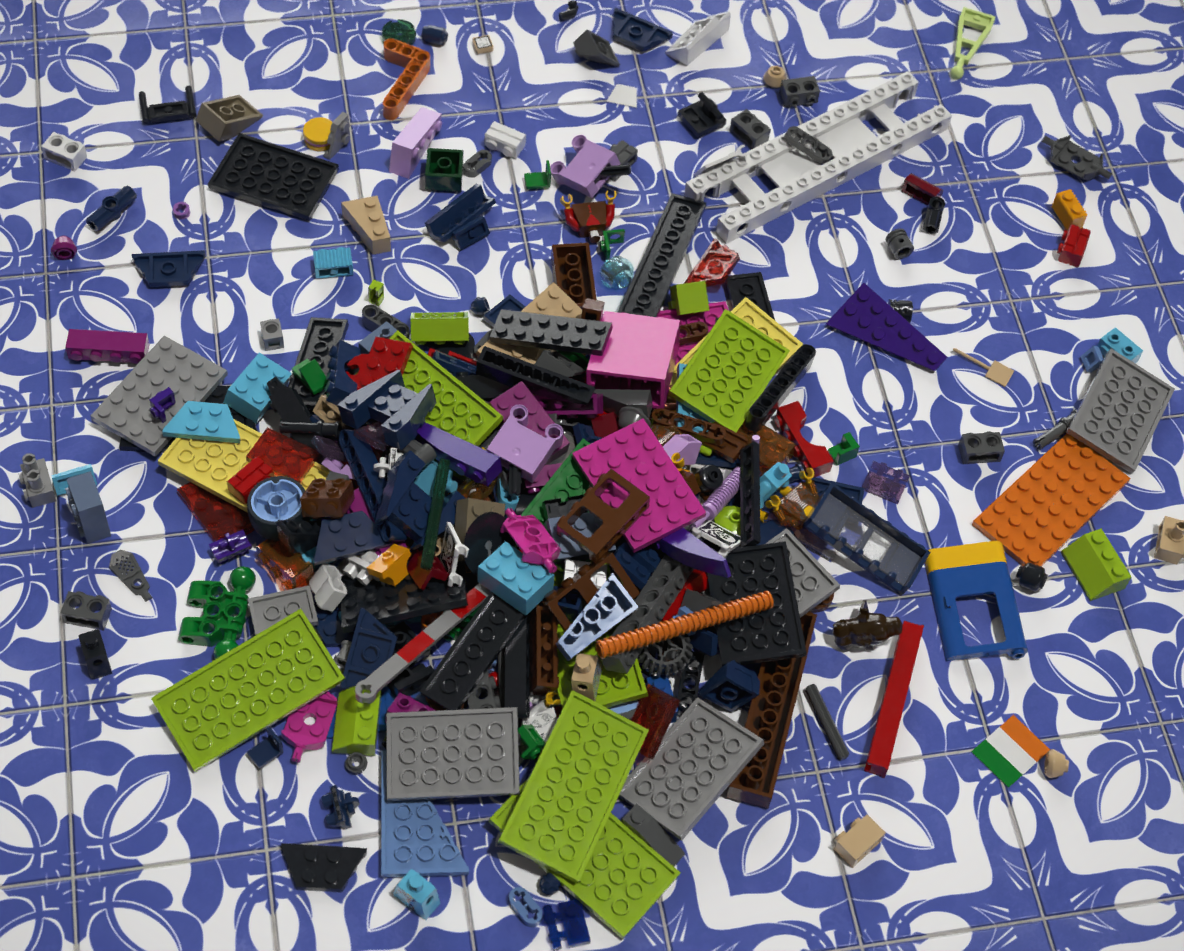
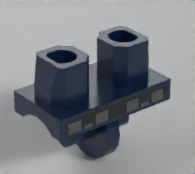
M333 785L330 787L331 792L321 797L326 809L333 807L335 809V812L326 815L327 825L331 828L340 826L345 829L351 828L349 815L355 814L354 808L359 806V799L352 797L350 792L344 794L343 790H338L337 785Z

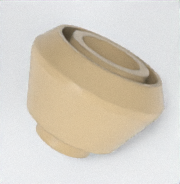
M771 66L763 76L764 82L771 88H779L781 80L787 79L784 69L780 66Z
M1054 749L1048 751L1045 757L1044 774L1048 778L1063 776L1064 772L1067 773L1069 760H1066L1065 755Z

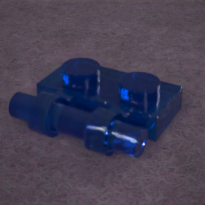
M575 899L558 903L559 912L556 913L553 912L551 905L543 906V920L547 924L549 931L547 935L549 943H552L554 951L562 949L561 941L565 940L567 941L568 949L591 943L581 902ZM556 922H562L564 931L560 932L557 930Z

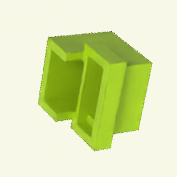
M705 281L670 286L672 301L667 302L668 309H676L677 316L710 311Z

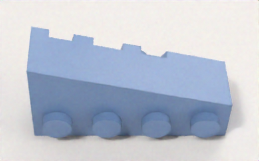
M613 573L555 644L567 661L571 660L638 608V605Z

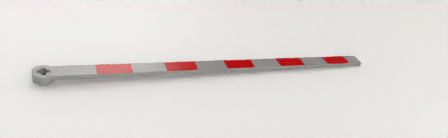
M480 583L467 593V606L445 611L370 676L358 682L355 687L357 701L360 703L374 702L376 694L478 608L491 591ZM362 690H370V694H368L367 692L362 694Z

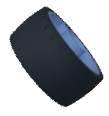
M274 476L260 481L252 488L247 500L248 517L253 529L261 537L280 541L276 525L278 520L309 521L310 517H303L300 498L305 489L299 482L286 476Z

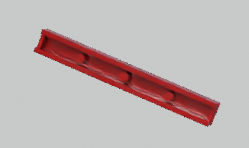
M907 621L903 622V631L898 636L864 769L865 772L881 776V778H885L889 769L924 625Z

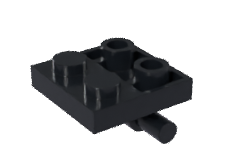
M703 92L698 94L700 101L678 110L677 114L697 138L726 125L727 121L718 110L716 103Z

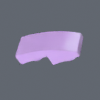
M326 457L321 463L332 472L349 476V479L356 480L350 466L346 464L343 467V464L336 458L332 460Z

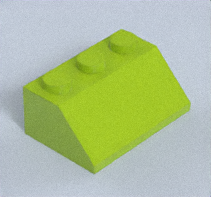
M468 312L411 313V341H415V344H427V341H434V344H445L446 341H453L454 344H464L465 341H469Z
M1102 528L1082 535L1061 551L1090 601L1125 589L1132 578Z
M356 686L340 691L332 753L352 754L358 752L363 755L375 756L382 698L381 690L376 694V699L372 703H360L357 701L355 695ZM362 690V694H364L365 692L370 694V690Z

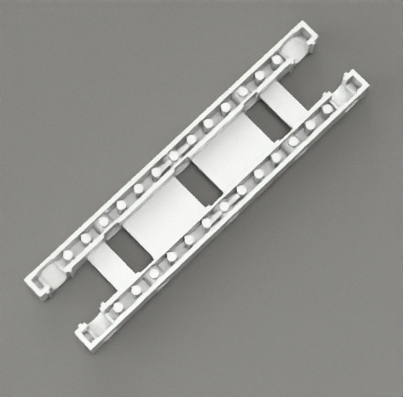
M907 71L797 126L832 150L833 160L821 165L785 140V133L747 151L749 154L746 157H736L686 182L684 196L695 201H704L705 193L712 187H714V198H719L720 195L735 187L742 193L749 203L741 204L739 208L727 214H722L718 218L716 233L728 244L948 130L952 114L940 104L938 106L935 105L934 108L921 115L917 114V117L903 123L890 109L896 108L898 98L904 90L906 91V100H912L916 95L919 81ZM875 117L888 131L876 137L862 121ZM937 124H939V126H938L935 130L932 131V129L934 128V126L937 125ZM804 142L806 148H813L810 142ZM765 173L778 188L765 194L751 178ZM746 223L745 227L737 232L738 228Z

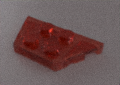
M713 239L684 284L705 281L706 287L724 284L740 260L739 254L734 250H730L725 244L721 245L717 239Z

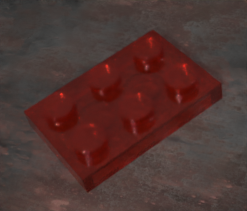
M267 427L247 454L246 461L250 462L258 456L273 469L275 475L290 477L301 483L320 455L319 451Z
M648 684L646 687L648 696L641 698L631 721L649 730L639 753L647 758L654 759L680 700L654 685Z

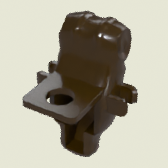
M863 600L859 615L852 619H842L834 623L832 634L835 637L834 642L840 650L847 651L853 647H865L866 651H874L873 645L881 644L889 637L900 635L903 631V624L899 617H886L880 613H869L867 601Z

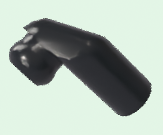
M575 0L569 1L567 10L559 13L561 21L576 16L579 7Z

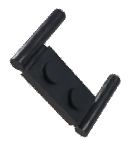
M189 85L185 87L187 102L177 101L149 105V107L147 106L146 93L140 91L138 95L142 122L148 124L150 121L156 123L188 119L189 116L195 118L196 109L192 87Z

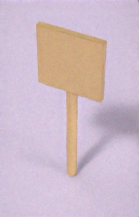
M953 348L954 352L987 369L988 372L985 377L1003 387H1006L1014 373V370L996 360L989 367L966 353Z

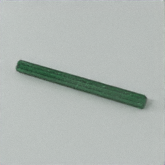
M441 458L438 462L420 567L425 570H431L433 566L450 461Z

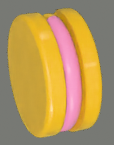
M316 117L307 121L303 127L305 145L314 151L329 150L330 144L327 141L332 121L324 117Z

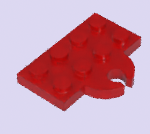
M375 337L369 354L355 356L347 364L350 369L359 368V372L355 375L349 374L348 371L345 372L357 383V390L398 369L401 370L403 375L413 345L409 342Z

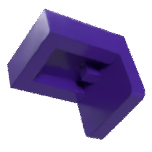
M169 387L158 392L149 399L151 406L149 410L155 419L159 418L163 423L167 421L165 410L176 404L174 392Z

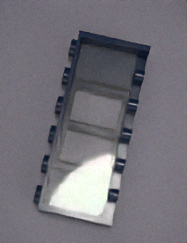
M832 483L822 492L802 525L900 595L910 589L930 554L923 545L909 538L906 533L899 531L889 521L882 519L873 510L868 509L859 503L856 498L849 496L839 486Z

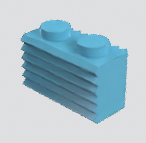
M349 247L313 251L316 279L353 275L352 256Z

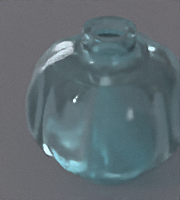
M614 256L605 260L600 269L601 282L604 286L614 290L626 288L634 276L633 265L628 259L621 256Z

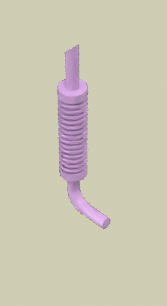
M753 435L752 442L755 441L759 444L760 436ZM740 467L734 468L725 478L722 485L702 504L706 511V517L692 523L689 526L690 529L693 527L698 528L706 520L712 521L740 490Z

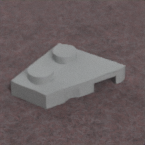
M342 112L332 122L327 141L330 144V149L324 152V157L328 160L350 141L349 115L345 112Z

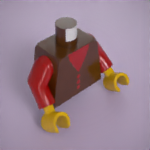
M608 190L606 191L605 198L608 200V204H606V201L571 204L570 207V203L573 200L572 195L568 194L569 202H565L564 196H562L560 203L565 206L564 214L567 225L577 232L579 237H589L592 243L599 242L603 231L610 228L615 218V204H613V200L616 198V191L614 190L613 198L608 197Z

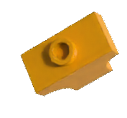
M393 544L367 567L368 574L378 577L381 582L396 586L408 575L407 561L411 556L410 549Z

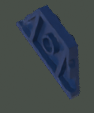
M616 7L614 8L613 39L644 52L671 39L673 36L672 31Z
M205 250L131 254L132 261L149 287L188 286L206 257Z
M363 511L345 514L338 519H325L321 523L314 565L391 546L392 542H385L382 539L377 525Z
M315 601L314 606L319 625L314 627L326 647L341 646L344 640L352 642L354 632L344 634L342 623L338 616L341 611V602L332 612L320 609Z
M365 608L360 609L343 673L345 680L340 684L342 689L356 686L358 682L365 680L389 660L395 651L398 637Z

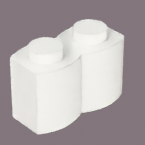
M322 563L309 580L311 591L315 594L316 604L322 610L333 612L347 594V589L341 581V574L333 565Z

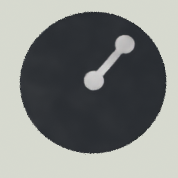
M487 512L480 515L472 522L466 533L464 545L469 548L467 557L464 556L465 562L470 571L477 576L478 566L505 541L513 546V538L508 532H500L506 518L499 513Z

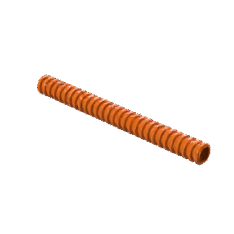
M763 591V593L760 592L757 595L753 594L746 596V598H740V600L736 599L734 602L729 601L722 605L719 604L705 610H699V612L695 611L693 614H687V616L682 615L681 617H675V619H669V621L665 620L663 623L658 622L657 624H651V626H645V628L641 627L639 630L634 629L633 632L627 631V633L617 634L615 637L610 636L603 640H597L596 651L601 659L606 658V656L618 655V653L628 652L637 647L641 648L643 645L648 646L655 642H661V640L665 641L667 638L671 639L673 636L678 637L691 631L695 632L715 624L718 625L726 621H732V619L735 620L738 617L742 618L750 614L752 615L756 612H761V610L772 609L774 600L769 591Z

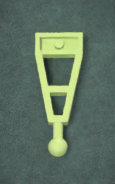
M963 7L957 27L954 59L957 64L950 71L953 79L963 77V65H968L990 34L995 16ZM963 25L982 30L983 33L977 41L963 38ZM961 46L971 49L967 56L961 54Z

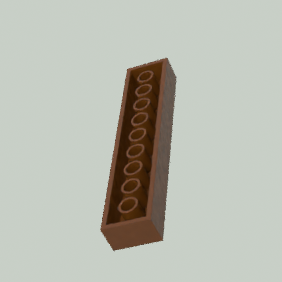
M807 612L800 617L806 656L761 662L758 674L760 680L759 695L751 701L745 728L762 738L765 744L729 785L728 798L769 809L817 618L815 613Z

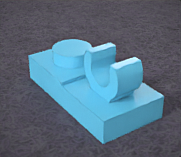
M89 464L51 475L57 496L66 494L65 488L69 487L67 483L68 478L90 471L97 485L92 465Z

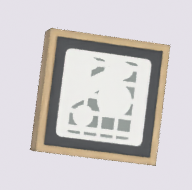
M489 35L472 38L477 54L494 51Z

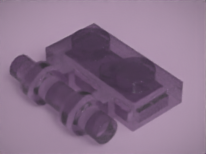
M873 461L871 468L878 472L876 474L869 471L862 488H865L864 491L898 504L906 485L899 483V481L908 482L910 475L903 473L904 471L901 469L895 470L890 468L886 463L881 462L880 464ZM885 473L887 475H890L894 477V479L891 480L889 478H886L883 476V474Z

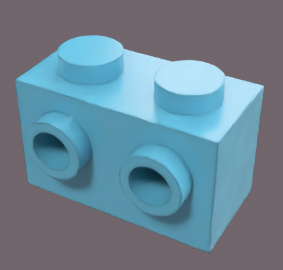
M1116 327L1104 335L1097 345L1102 356L1105 357L1112 348L1135 364L1143 353L1139 346Z

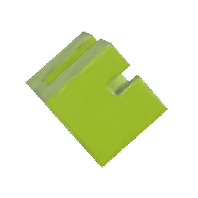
M376 280L371 282L368 287L369 303L375 304L377 302L376 306H380L384 300L383 283Z

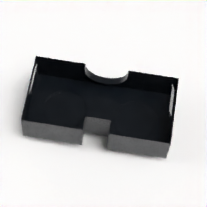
M584 495L567 497L565 502H561V498L544 501L542 506L545 519L566 516L570 512L572 505L576 501L580 502Z

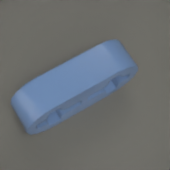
M522 887L512 889L509 894L510 906L526 926L537 927L542 921L543 914L541 908L526 889ZM515 895L519 897L523 895V903L525 905H522L519 900L515 902ZM527 909H528L532 914L537 913V914H536V920H534L533 918L528 919V914H529V913H528Z

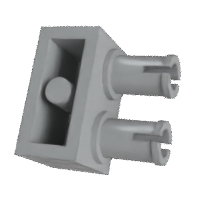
M31 453L25 454L22 458L23 464H20L22 472L18 473L21 485H26V489H23L25 500H30L32 508L56 502L45 459L36 460L35 455Z

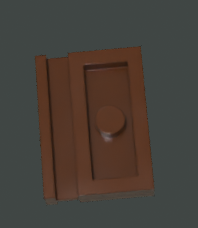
M722 426L726 431L723 444L712 445L702 442V445L711 449L712 453L734 463L740 455V450L748 445L749 439Z

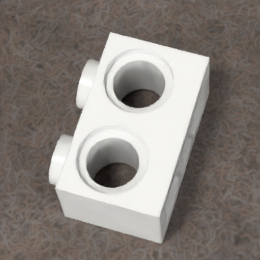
M55 132L41 146L44 159L72 171H76L87 158L84 144Z

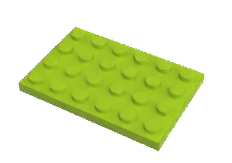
M725 309L670 389L668 395L713 424L715 422L737 433L746 419L750 407L763 393L790 350Z

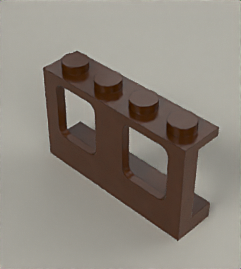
M610 469L606 474L603 473L599 477L597 484L593 488L587 489L580 502L576 501L572 505L570 512L566 516L563 515L558 520L557 535L559 537L563 534L590 553L589 559L597 564L649 508L650 496L613 469ZM612 482H615L630 494L616 509L599 498ZM586 510L603 522L591 537H585L572 527L574 522Z
M607 552L597 564L592 562L589 565H583L577 570V575L573 578L565 579L559 589L556 591L552 590L544 596L545 600L541 604L549 609L564 632L571 623L558 606L559 599L575 588L586 604H588L598 592L590 577L605 563L611 566L632 599L640 594L613 553Z

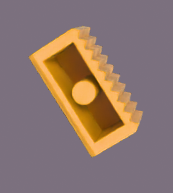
M1071 189L1058 192L1051 206L1067 231L1072 224L1082 228L1088 215Z

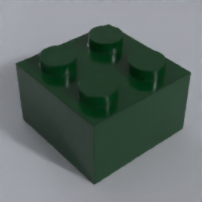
M427 148L425 190L462 192L464 150Z

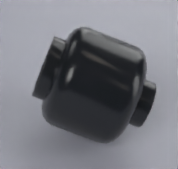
M706 465L694 475L703 493H711L723 483V473L715 465Z
M1028 562L1024 567H1019L1016 577L1019 578V585L1021 587L1036 592L1039 588L1043 589L1048 574L1045 573L1044 567Z

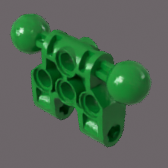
M246 566L237 567L232 570L230 584L234 588V592L228 591L219 581H192L186 603L195 608H203L204 615L202 617L183 618L178 640L184 644L212 647L216 644L214 648L215 659L239 646L236 643V639L241 637L243 626L246 622L245 616L249 598L246 592L252 589L256 582L254 572Z

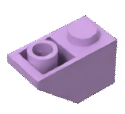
M689 434L674 435L663 448L670 459L674 453H679L680 458L676 461L684 458L685 463L683 467H685L686 465L696 463L702 442Z

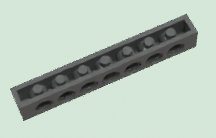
M665 554L635 599L638 608L620 622L612 636L615 637V635H621V633H627V631L633 632L634 629L639 630L641 627L645 628V626L661 622L684 587V584L693 573L694 568L680 563ZM643 645L641 648L637 647L634 650L631 649L621 654L618 653V655H612L611 657L606 656L601 661L606 670L627 674L645 646Z

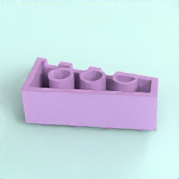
M421 107L392 142L389 172L408 179L410 178L433 138L441 130V113Z

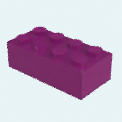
M522 381L489 402V405L503 416V421L499 424L501 428L510 416L511 408L518 404L524 405L528 410V425L526 427L545 437L546 427L550 424H555ZM518 415L515 418L521 419L523 416ZM554 434V435H550L551 438H557V437H558V436L555 435V434ZM564 435L562 445L555 449L545 465H548L568 451L570 442Z

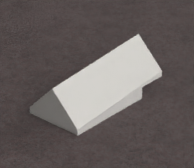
M728 11L694 21L665 53L683 65L688 66L729 31L731 13Z

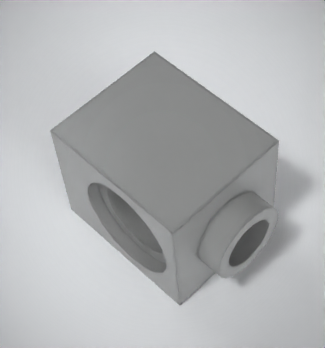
M279 318L261 321L260 326L265 351L284 348Z

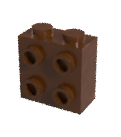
M318 478L313 480L300 498L303 517H311L312 519L321 517L338 519L343 517L355 499L352 480H344L343 478L334 480Z

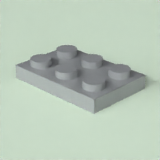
M310 585L248 598L255 635L299 609H302L312 626L319 625Z

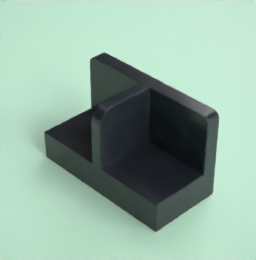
M423 663L411 669L407 667L403 670L402 674L396 676L387 686L395 697L399 693L412 696L421 690L434 672V669L431 665L425 667Z

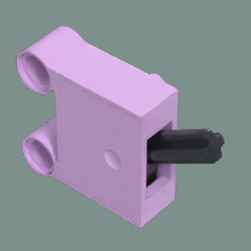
M577 135L572 139L571 144L577 155L567 167L562 161H556L550 166L551 174L557 184L566 185L590 198L594 197L610 176L631 174V166L620 165L621 163L615 152L587 140L584 135Z
M521 404L511 408L510 416L487 448V451L499 456L501 466L509 470L508 493L513 497L521 494V477L533 483L552 453L563 443V429L558 424L548 425L545 429V437L526 427L528 425V410ZM520 415L523 416V418L517 419L515 418V416ZM554 434H555V435H557L558 437H557V438H551L550 435H554Z

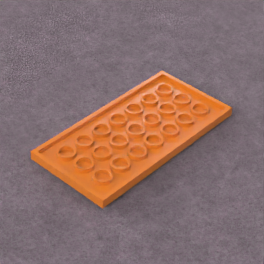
M1067 433L973 520L972 525L991 541L1002 542L1004 551L1023 567L1028 562L1042 567L1129 483L1131 478L1095 450Z

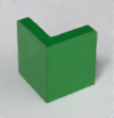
M848 432L843 434L841 443L829 448L828 452L838 466L856 458L860 446L851 433Z

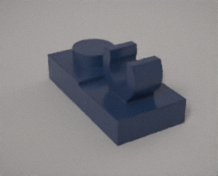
M480 216L452 232V238L456 243L457 249L462 250L490 234L485 217Z

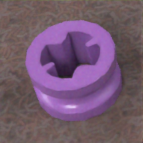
M177 202L173 206L176 218L186 219L190 216V208L186 202Z

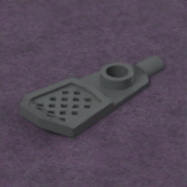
M120 549L111 554L110 570L135 595H141L145 602L152 599L153 597L148 592L150 586L133 553ZM136 582H141V585L136 586L134 584Z

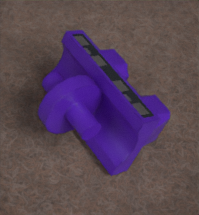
M244 530L231 535L226 533L224 538L209 544L217 563L220 562L221 564L227 562L233 556H241L247 553V550L252 549V545L248 541Z

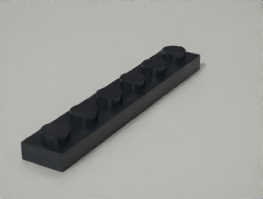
M755 441L740 450L741 547L755 546L760 543L761 539L759 444Z

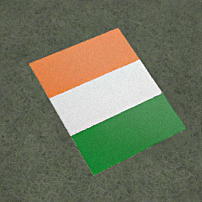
M1012 715L971 752L1009 788L1045 756L1050 749L1018 718Z

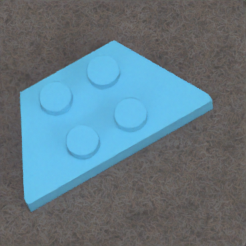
M187 401L162 430L163 437L230 443L241 442L228 404Z

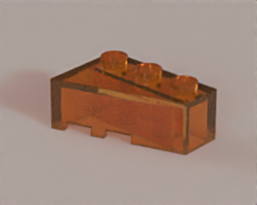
M270 539L257 546L258 555L256 557L261 565H266L269 568L270 575L275 580L278 579L281 582L284 591L309 585V580L314 575L313 564L309 561L307 563L303 562L300 559L302 558L300 553H290L281 541Z

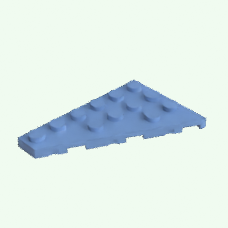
M381 751V878L404 877L411 869L421 876L469 875V867L463 860L458 847L454 844L452 836L440 819L438 811L430 799L387 800V751Z

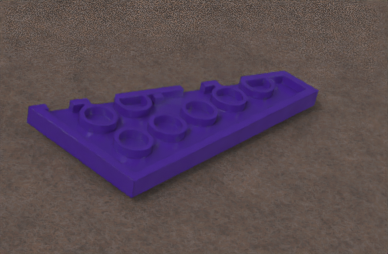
M865 283L853 293L826 323V325L859 338L934 372L948 358Z

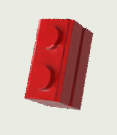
M1073 224L1070 225L1068 231L1064 230L1061 238L1064 243H1060L1057 253L1060 254L1059 262L1079 267L1091 231Z
M257 456L227 481L228 491L234 497H237L240 502L246 504L252 488L260 481L274 477V471Z

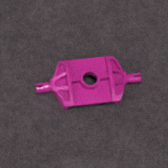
M508 508L505 511V515L508 518L503 522L500 532H508L523 552L521 559L523 562L544 565L549 573H554L557 567L552 561L559 557L561 548L534 515H516L512 508Z
M328 691L288 716L285 728L281 734L282 738L295 748L291 758L293 762L297 760V763L301 761L303 751L318 750L324 747L338 703L337 698ZM308 717L316 719V722L312 725L304 723Z

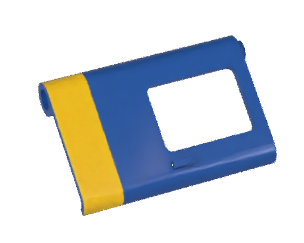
M988 541L929 549L930 554L925 561L946 661L1008 654V656L1014 659L1024 657L1028 652L1002 542ZM994 594L1005 641L966 646L955 599Z

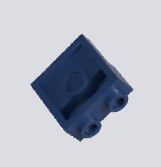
M625 538L620 540L614 552V556L639 589L646 585L651 573L656 570L661 560L657 551L652 547L647 546L634 553Z

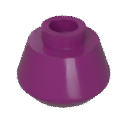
M67 236L56 238L51 247V254L60 260H69L77 253V247L73 240Z

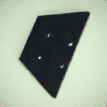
M281 843L282 853L297 890L343 892L348 884V880L356 872L357 866L363 857L365 858L367 855V848Z

